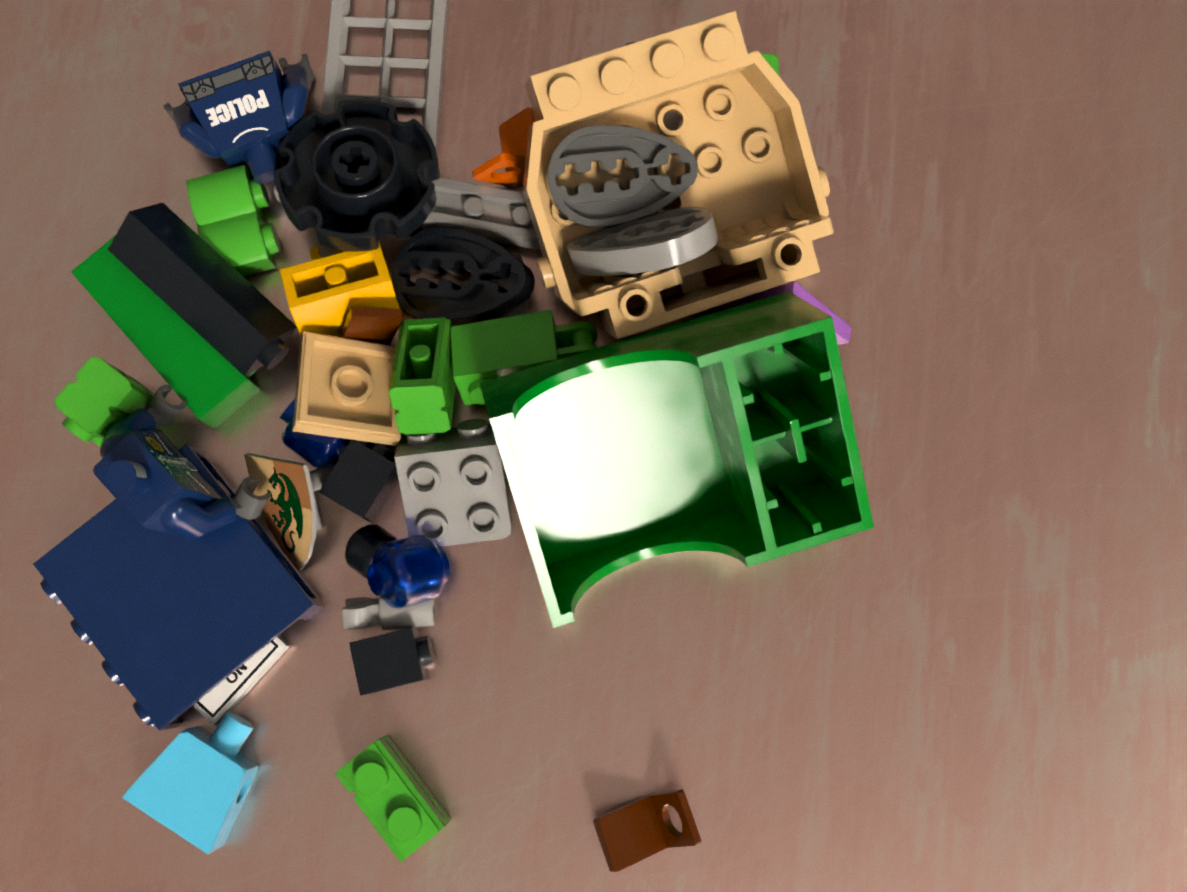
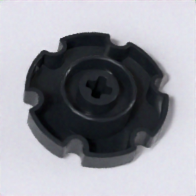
M373 100L338 102L337 111L333 114L323 115L319 111H313L302 118L287 133L279 147L284 167L274 171V181L283 209L289 220L299 231L315 228L319 243L323 246L351 252L376 250L379 248L378 242L380 238L385 235H395L400 240L409 236L424 223L435 206L437 199L435 186L432 181L440 178V171L434 143L426 129L416 119L407 122L398 121L396 107Z

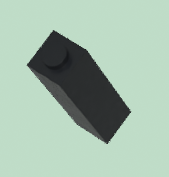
M162 202L129 211L108 250L241 374L246 376L263 366L268 370L272 369L287 355L290 347L286 342L297 326Z

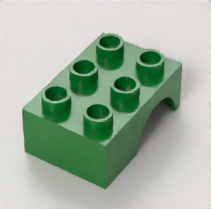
M789 291L479 383L553 628L575 621L574 612L578 601L596 582L622 567L647 558L675 552L710 551L732 556L743 562L746 567H750L874 528L832 316Z

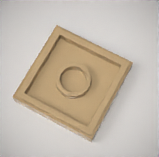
M303 331L299 348L292 431L397 446L401 439V433L398 431L394 416L395 409L392 408L388 393L396 346Z

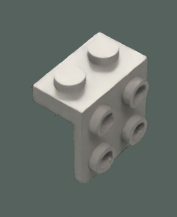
M469 419L459 423L457 427H451L450 430L444 433L401 434L394 458L409 540L414 548L427 549L505 539L511 534V518L503 463L491 423L484 419Z

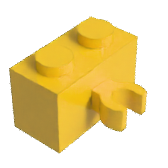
M380 243L379 248L376 250L361 252L339 250L337 254L322 257L318 247L313 246L310 249L312 261L280 269L289 309L300 336H302L303 331L331 336L340 335L351 307L399 308Z

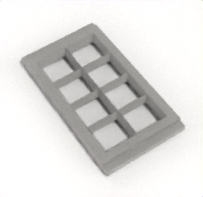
M331 0L321 114L330 115L335 113L340 101L357 99L379 101L395 107L423 108L422 126L430 135L438 157L449 0H431L429 20L394 18L395 0H386L385 18L349 16L350 0ZM348 27L384 28L382 55H346ZM393 29L429 30L427 58L391 57ZM345 65L380 67L378 95L342 94ZM390 67L426 69L424 98L388 96Z

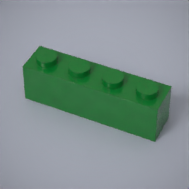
M114 236L72 270L71 273L163 379L173 387L172 389L183 401H187V406L196 417L216 429L261 391L250 378L256 370L246 376L241 374L108 250L115 238Z

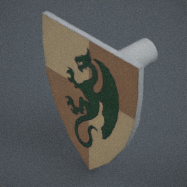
M251 453L244 454L249 477L259 479L254 494L263 496L266 493H271L269 500L262 510L267 526L288 559L298 571H301L312 555L316 530L322 528L315 491L322 488L334 467L327 464L309 472L308 464Z

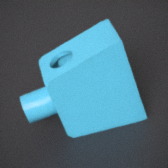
M227 711L213 734L199 726L184 729L132 784L122 798L206 854L212 853L222 847L227 841L259 767L256 762L239 752L254 726L243 717Z

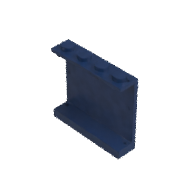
M188 444L179 449L222 497L229 500L233 499L234 491L203 452ZM115 499L33 563L44 578L40 582L44 592L57 604H64L74 618L70 622L74 632L85 643L95 645L105 658L102 662L105 673L117 685L126 686L136 699V702L133 703V708L145 724L151 725L153 728L156 726L158 730L177 728L183 723L179 717L298 619L309 620L325 607L257 520L244 519L238 515L234 522L200 538L185 539L180 536L143 527Z

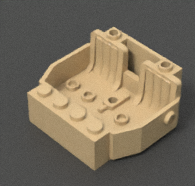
M736 11L529 77L525 88L536 122H533L528 129L522 193L543 257L536 259L544 287L545 289L553 287L556 297L569 309L580 316L597 312L602 330L616 339H620L820 272L812 241L834 233L831 218L828 216L829 209L825 198L830 194L828 178L824 169L816 165L799 100L758 50L747 53ZM668 111L674 112L679 117V126L674 131L667 129L663 124V116ZM592 125H619L643 129L665 136L690 150L697 160L698 174L693 185L676 198L677 208L704 207L711 210L718 235L717 244L700 257L667 269L615 276L576 274L567 251V245L576 238L605 227L578 225L565 218L556 209L549 197L546 186V168L553 150L561 140L573 131ZM669 155L667 164L647 169V174L669 176L671 185H677V176L685 174L684 164H676L674 155ZM617 160V167L605 172L600 171L597 162H592L591 170L584 174L574 173L573 165H565V172L562 175L556 176L557 186H566L568 195H575L576 186L582 183L592 184L594 192L599 193L601 192L602 183L618 181L620 190H626V182L635 178L634 169L625 168L624 160ZM660 208L659 210L653 213L662 212L664 210L663 208ZM756 260L757 268L706 284L703 270L721 264L735 266ZM677 285L680 286L682 293L661 299L659 291ZM640 295L643 297L645 305L631 310L626 309V302L631 296Z

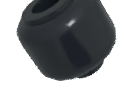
M377 524L366 525L354 532L349 538L345 551L346 562L352 569L368 580H376L383 573L390 575L399 565V558L396 555L400 551V541Z

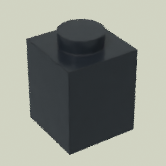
M351 440L319 493L373 524L399 481L396 464L393 463L395 453L382 444L368 442L365 447L359 442Z
M410 627L349 643L360 696L430 679L428 668L435 666V656L431 640L428 635L421 637L419 628Z

